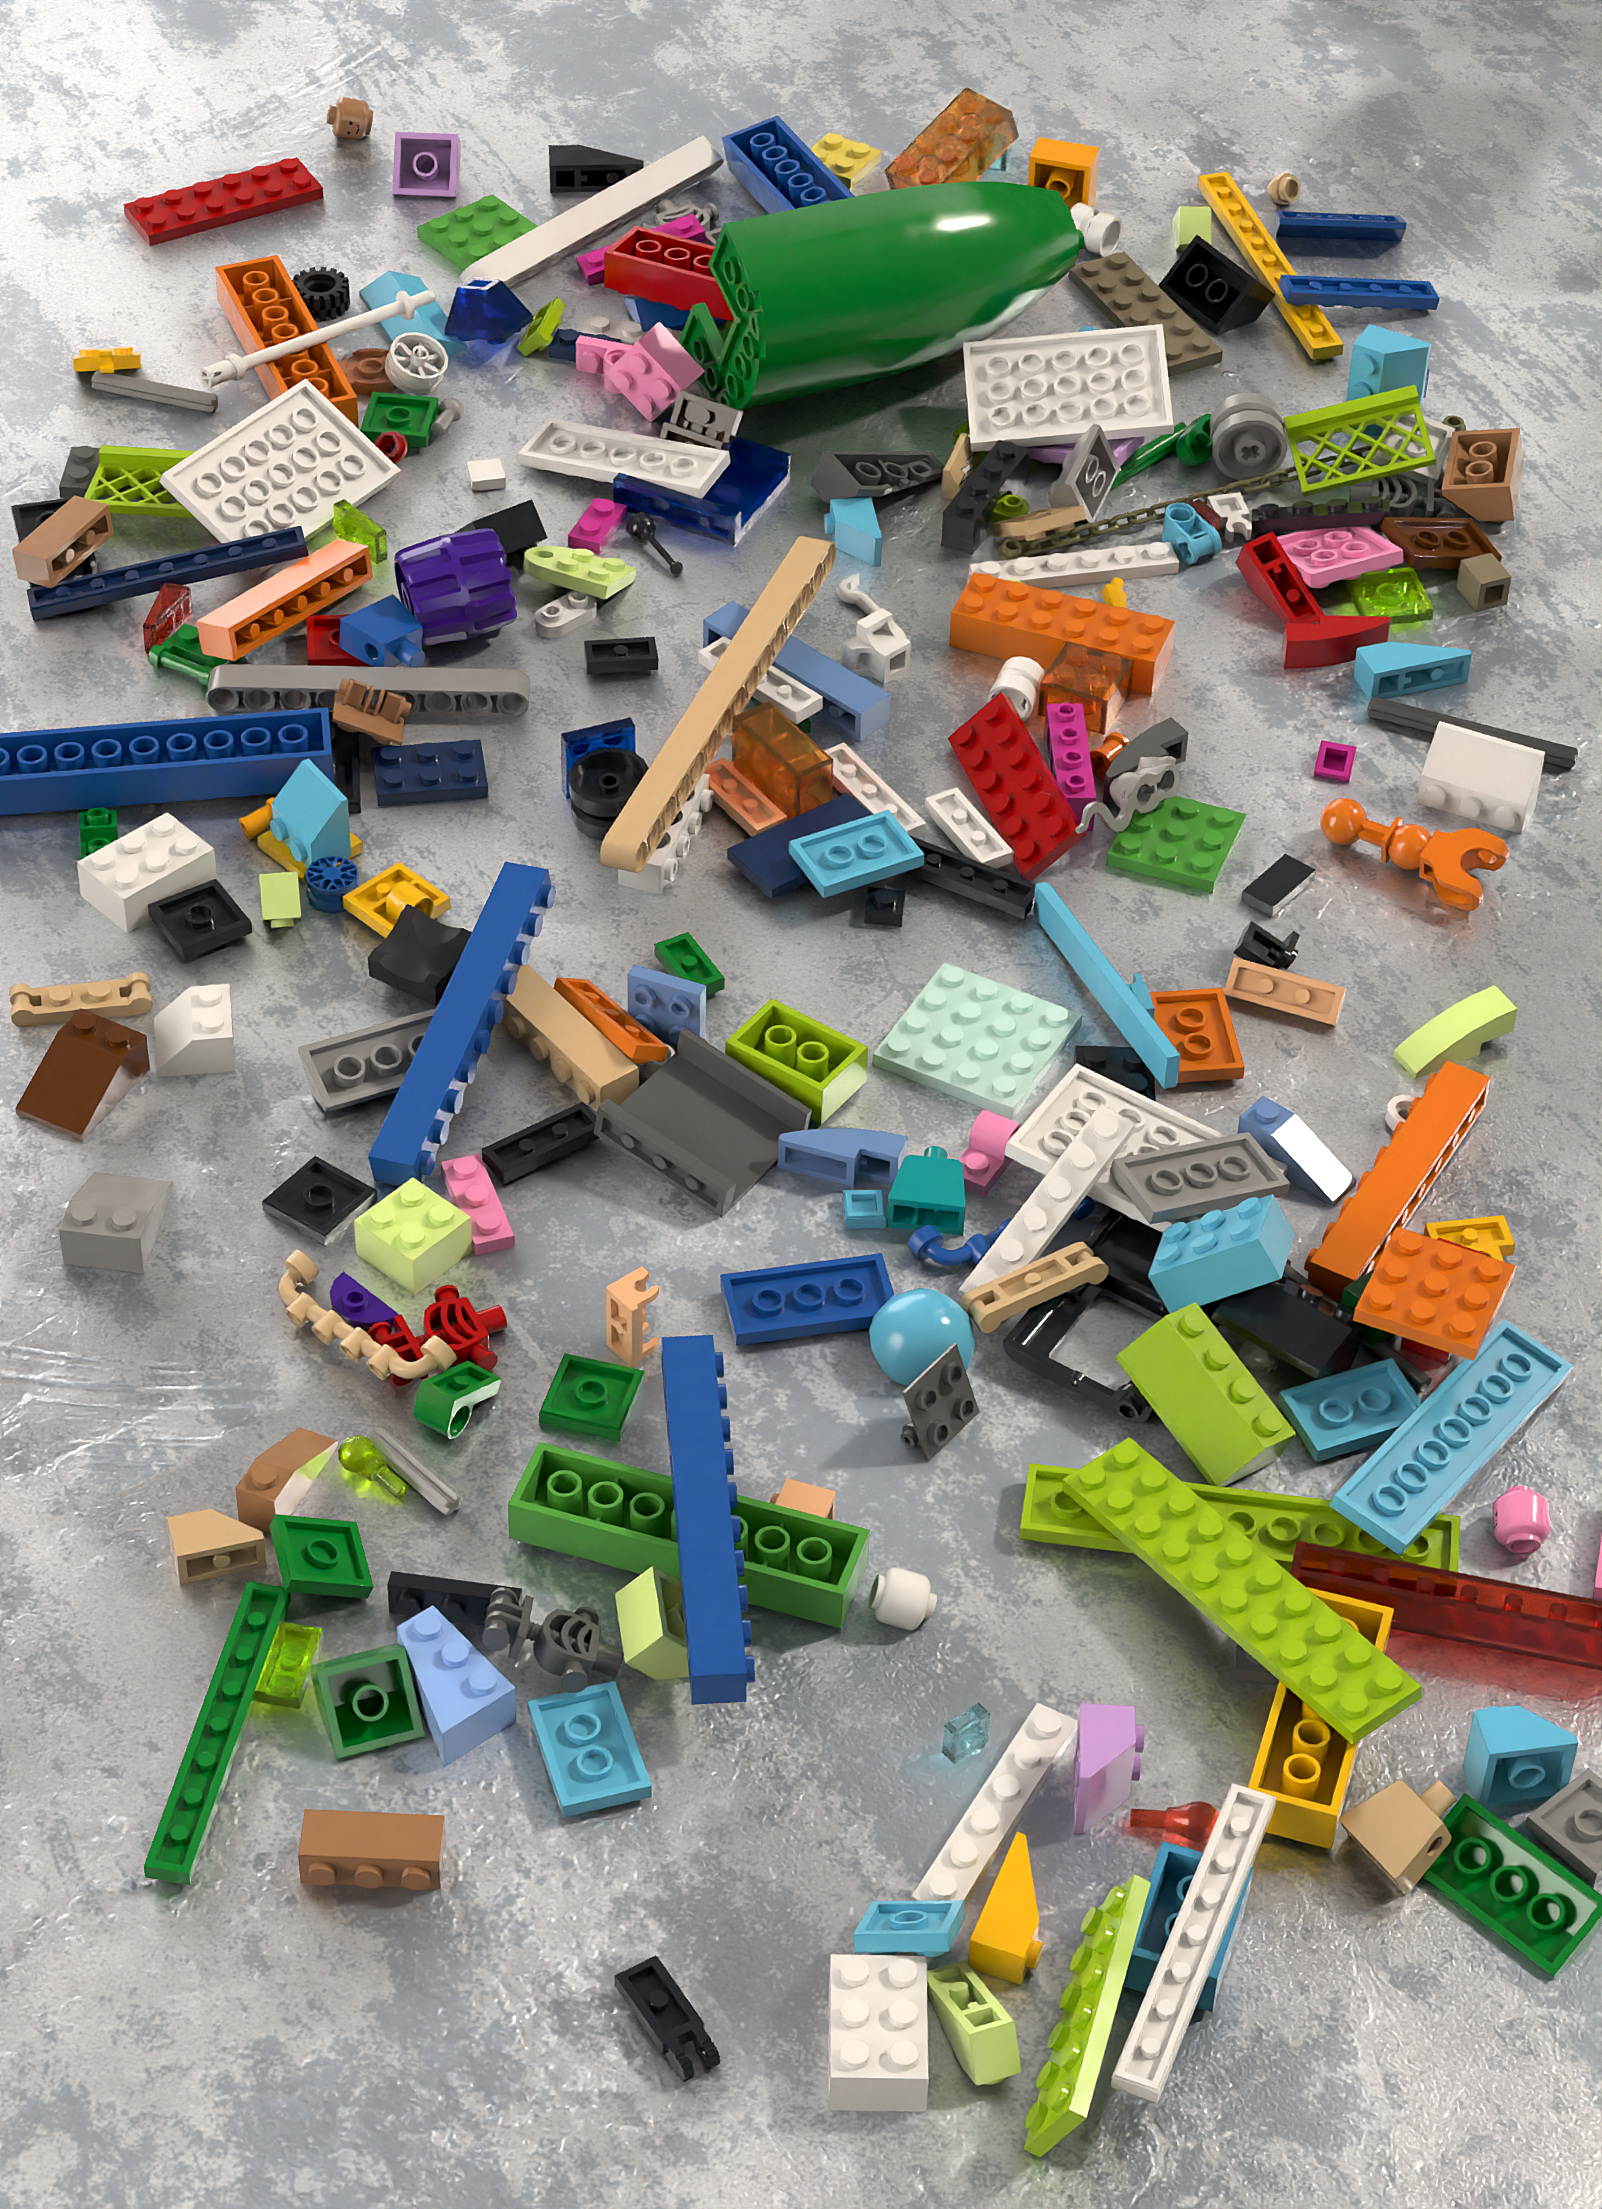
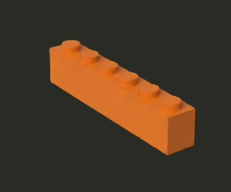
M336 539L197 620L202 654L236 661L371 580L373 572L369 547L363 544Z

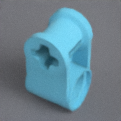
M1173 503L1167 506L1165 509L1162 541L1171 543L1174 552L1183 563L1191 565L1197 562V559L1205 555L1215 556L1221 552L1222 542L1219 533L1192 506L1185 503Z

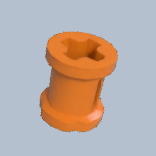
M1117 732L1111 733L1104 739L1103 745L1100 748L1090 751L1094 775L1105 779V774L1113 760L1130 743L1124 735Z

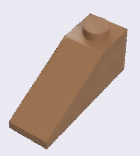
M299 1427L259 1455L236 1486L239 1522L271 1533L269 1525L274 1515L291 1516L338 1447V1440Z

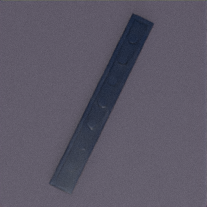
M296 526L60 581L52 589L39 586L27 589L26 591L32 618L37 620L307 557L309 554L302 527Z

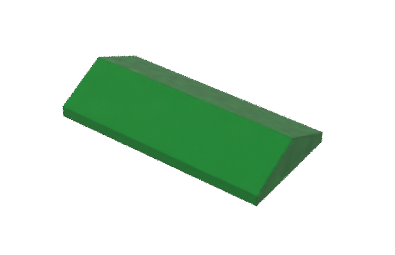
M1464 1793L1442 1820L1452 1836L1451 1841L1422 1877L1555 1979L1589 1947L1601 1927L1602 1895Z

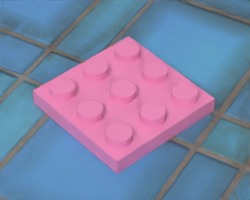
M1365 526L1302 530L1277 537L1303 581L1312 588H1324L1330 582L1341 579L1353 580L1358 578L1360 574L1371 571H1386L1390 569V566L1403 563V550Z

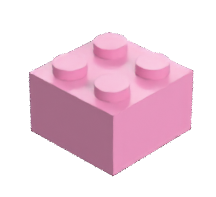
M658 322L605 375L651 423L677 399L680 390L686 391L705 371L668 330Z

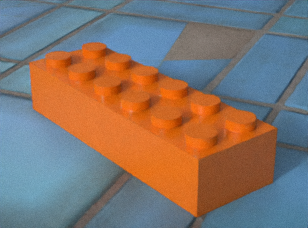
M974 572L951 612L949 646L1004 660L1022 656L1037 662L1045 670L1151 696L1172 655L1175 621L1158 615L1140 613L1124 607L1107 605L1087 598L1074 597L1058 591L1041 589L1026 585L1025 583L1008 581L989 574Z

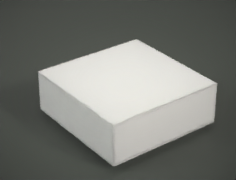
M500 458L466 462L472 491L506 488V477Z

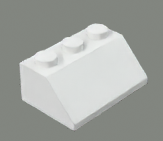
M1440 721L1421 774L1417 803L1522 834L1535 810L1545 752Z

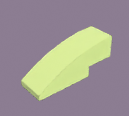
M1496 985L1491 986L1456 1003L1431 1019L1394 1049L1393 1056L1415 1079L1441 1070L1447 1060L1456 1064L1480 1055L1482 1043L1514 1031L1518 1008Z

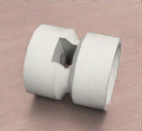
M1077 203L1070 211L1076 229L1083 233L1084 247L1088 251L1100 256H1109L1116 248L1121 236V219L1106 212L1099 213L1098 210L1086 204Z
M1022 656L1012 657L1007 660L988 695L987 703L1002 691L1010 698L1022 721H1026L1031 715L1037 699L1046 684V675L1043 668L1032 659Z

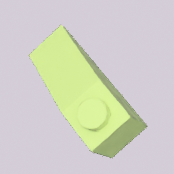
M962 1960L928 1970L927 1995L960 2066L976 2086L982 2084L993 2085L1002 2082L1006 2077L1022 2073L1015 2022L966 1961Z

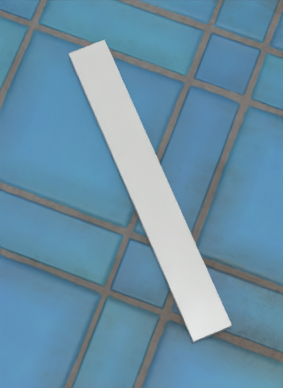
M1234 1783L1231 1784L1112 2075V2088L1158 2103L1275 1809L1277 1797Z

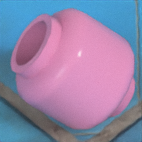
M1511 1487L1507 1489L1505 1494L1499 1496L1493 1502L1494 1536L1501 1545L1506 1546L1508 1551L1518 1554L1537 1551L1541 1544L1550 1537L1548 1501L1541 1494L1533 1492L1530 1487Z

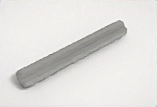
M96 371L91 380L92 388L102 392L206 413H214L218 407V396L213 393L119 374L101 375L100 371Z

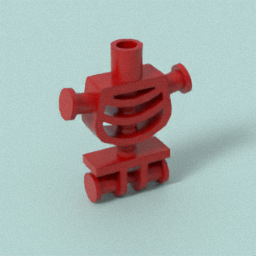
M444 1285L439 1287L434 1293L436 1303L429 1305L424 1312V1335L414 1337L401 1314L394 1316V1334H391L392 1328L389 1323L383 1321L375 1323L367 1331V1334L373 1341L381 1346L384 1344L390 1346L407 1362H415L424 1357L420 1348L434 1335L442 1339L455 1353L457 1360L450 1367H455L466 1361H474L475 1365L491 1371L497 1364L498 1357L493 1351H489V1334L506 1329L507 1319L500 1305L476 1312L467 1297L459 1298L457 1287ZM454 1321H456L455 1324H452V1325L450 1326L449 1322H454ZM441 1324V1328L439 1330L436 1329L435 1331H432L437 1325ZM394 1373L391 1374V1380L397 1386L406 1385L413 1380L399 1377ZM428 1375L420 1377V1379H426L428 1378Z

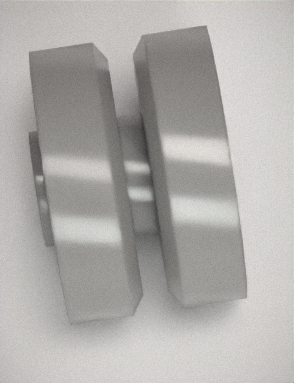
M1240 393L1228 397L1217 405L1210 416L1209 425L1212 452L1217 467L1225 475L1237 480L1264 476L1269 472L1277 470L1284 461L1287 451L1284 422L1279 406L1269 397L1258 393Z

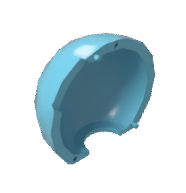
M917 1288L891 1297L874 1315L868 1332L870 1333L871 1350L881 1366L880 1370L895 1382L905 1386H909L953 1343H956L966 1371L969 1369L975 1351L973 1325L968 1314L957 1302L931 1289Z

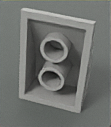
M1094 423L1077 441L1073 451L1067 453L1063 462V471L1058 481L1052 483L1048 492V501L1051 507L1084 505L1087 519L1077 521L1083 525L1094 522L1120 470V466L1100 425Z
M94 1172L69 1201L62 1220L59 1234L63 1263L65 1265L144 1274L174 1188L173 1181Z

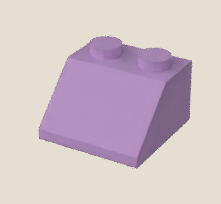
M395 132L392 194L395 196L456 198L461 155V141L458 134Z
M1080 1703L1074 1755V1834H1084L1126 1802L1130 1795L1131 1781L1140 1780V1753H1143L1144 1725H1136L1135 1706Z

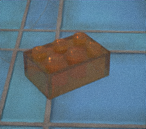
M768 701L733 716L731 734L732 762L730 764L787 816V821L832 800L833 759Z

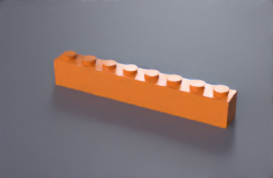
M1448 1060L1438 1074L1433 1072L1430 1075L1425 1086L1424 1095L1422 1098L1416 1097L1413 1100L1405 1123L1402 1121L1398 1122L1393 1131L1390 1145L1380 1148L1373 1170L1363 1173L1355 1196L1353 1198L1350 1196L1346 1198L1338 1221L1336 1223H1329L1319 1249L1312 1248L1308 1254L1304 1265V1270L1308 1272L1307 1280L1331 1299L1340 1303L1345 1287L1376 1268L1396 1226L1404 1229L1486 1106L1491 1077Z

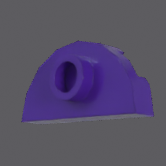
M344 1271L333 1281L330 1290L331 1307L345 1323L354 1329L356 1327L369 1329L375 1323L382 1321L389 1323L391 1328L395 1327L394 1316L399 1314Z

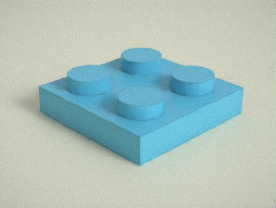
M964 1900L871 1901L853 1934L855 1953L896 1955L898 1952H916L917 1956H926L927 1958L940 1956L950 1950L965 1919Z

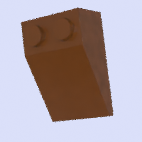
M80 1008L57 1032L15 1108L16 1114L83 1141L150 1070L147 1036Z

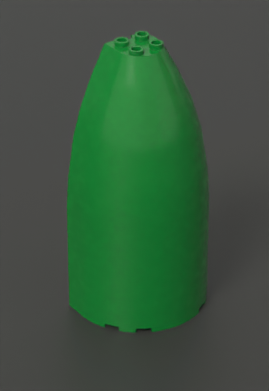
M981 181L922 185L887 190L724 223L708 265L734 317L731 329L718 331L705 302L694 304L686 321L679 344L705 371L696 380L704 394L709 399L716 398L719 403L739 410L888 378L923 367L963 350V343L983 341L1012 323L1043 298L1075 266L1079 250L1084 248V236L1080 230L1076 229L1070 208L1064 203L1058 191L1030 185Z

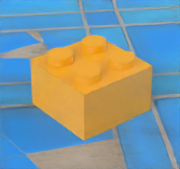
M1038 137L1029 157L1028 185L1058 191L1070 210L1077 203L1093 207L1096 197L1100 147Z

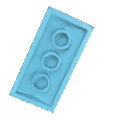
M387 271L361 289L359 296L368 310L372 311L396 302V294L399 291H406L409 296H413L427 291L428 288L420 277ZM436 300L415 309V316L411 320L404 319L400 314L378 322V325L391 344L396 337L404 333L418 332L437 340L443 346L447 355L467 351L466 343Z

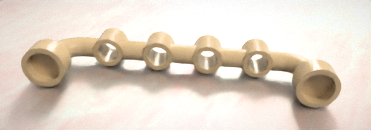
M295 1250L284 1261L287 1271L282 1276L278 1289L280 1298L288 1306L285 1309L288 1318L300 1328L309 1321L314 1322L315 1324L311 1327L312 1331L327 1345H330L336 1338L342 1340L339 1348L355 1363L364 1355L370 1358L366 1362L368 1368L381 1380H385L391 1373L405 1379H417L428 1375L434 1369L445 1372L457 1360L453 1350L442 1339L434 1335L420 1348L424 1357L415 1362L403 1360L390 1346L386 1344L381 1346L373 1341L360 1327L354 1329L345 1323L333 1310L326 1311L318 1306L308 1294L304 1292L299 1294L295 1291L298 1282L308 1285L319 1274L317 1266L307 1255L299 1250Z

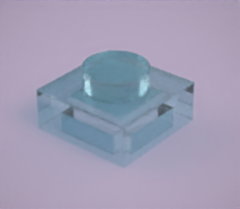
M977 1703L944 1725L942 1753L953 1764L968 1755L973 1756L979 1753L989 1741L991 1713L980 1703Z

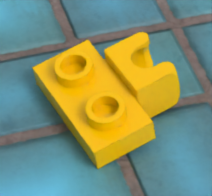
M1504 1215L1425 1223L1424 1236L1434 1239L1439 1237L1483 1252L1485 1256L1504 1261L1503 1256H1513L1515 1242Z

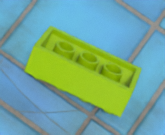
M1196 1302L1164 1316L1122 1350L1115 1358L1210 1485L1227 1486L1277 1461L1296 1435L1293 1428Z

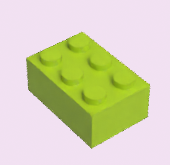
M773 998L725 1041V1054L736 1059L741 1065L761 1078L767 1079L784 1093L801 1101L804 1106L812 1110L810 1120L820 1125L867 1081L868 1046Z

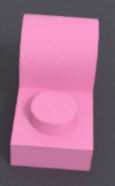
M580 335L576 341V370L604 375L605 388L610 392L622 394L605 373L632 345Z
M986 1109L979 1113L971 1129L969 1147L959 1159L963 1165L964 1187L966 1191L983 1198L1014 1160L1004 1155L1007 1142L1022 1126L1020 1123Z

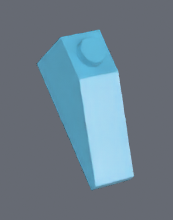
M1385 642L1360 647L1356 650L1353 677L1369 701L1372 697L1386 699L1467 682L1472 653L1467 649L1398 642Z

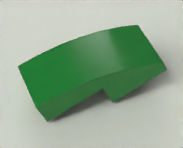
M92 808L87 812H79L81 859L119 839L117 810Z

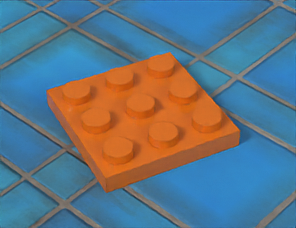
M1396 1226L1355 1308L1353 1320L1475 1361L1514 1278L1516 1265Z

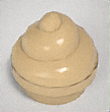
M1281 173L1275 176L1269 183L1268 191L1274 202L1287 205L1298 198L1300 183L1291 174Z

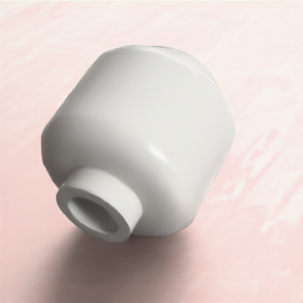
M892 1567L884 1575L877 1574L870 1591L868 1607L874 1609L875 1618L878 1622L905 1630H914L919 1627L923 1618L927 1620L932 1618L936 1607L937 1595L930 1593L931 1586L927 1576Z

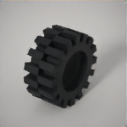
M315 267L309 268L310 272L302 270L300 275L295 274L292 281L314 321L316 318H320V322L326 321V317L334 320L337 319L336 314L343 316L345 311L349 310V279L345 277L343 272L337 273V269L334 268L327 271L326 267H321L320 270L316 271Z

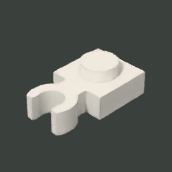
M1241 493L1208 496L1206 508L1216 528L1226 527L1225 539L1229 543L1233 542L1234 533H1241L1246 540H1250L1252 525L1249 522L1250 512Z

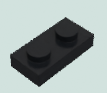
M655 636L584 641L587 674L658 670Z

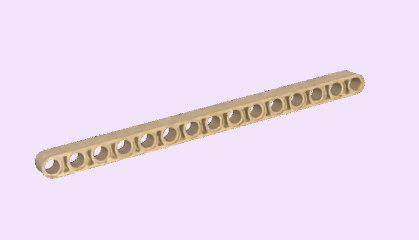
M799 536L606 834L600 850L602 866L633 873H640L644 869L753 696L756 688L763 680L764 675L768 672V669L775 661L831 572L836 558L835 542L806 536Z

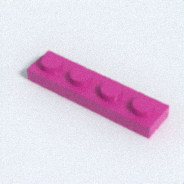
M693 213L650 229L700 243L707 241L705 230ZM613 244L590 251L576 258L578 268L589 286L604 280V252Z

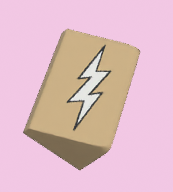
M962 432L943 469L942 496L945 499L953 500L982 462L978 452H971L970 437L967 433Z

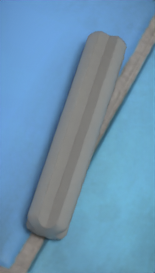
M377 1426L373 1431H369L366 1436L368 1440L366 1443L367 1447L445 1515H450L454 1510L459 1509L461 1506V1495L383 1426Z

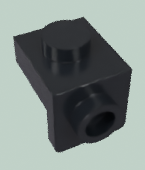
M1251 921L1244 928L1233 953L1246 961L1275 969L1282 967L1286 970L1298 955L1299 951L1295 949L1300 935L1293 931L1282 942Z

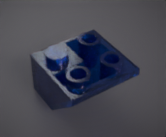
M472 277L456 289L444 329L445 335L458 337L460 341L482 339L487 340L488 344H502L506 342V339L520 332L523 327L533 321V314L502 280Z

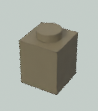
M1492 553L1461 560L1456 588L1476 612L1507 604L1511 575Z

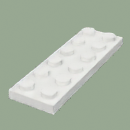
M548 418L518 453L519 465L533 467L537 470L554 471L568 476L585 477L599 482L605 481L621 484L626 487H636L652 490L657 493H667L698 500L703 498L730 464L729 451L554 418Z

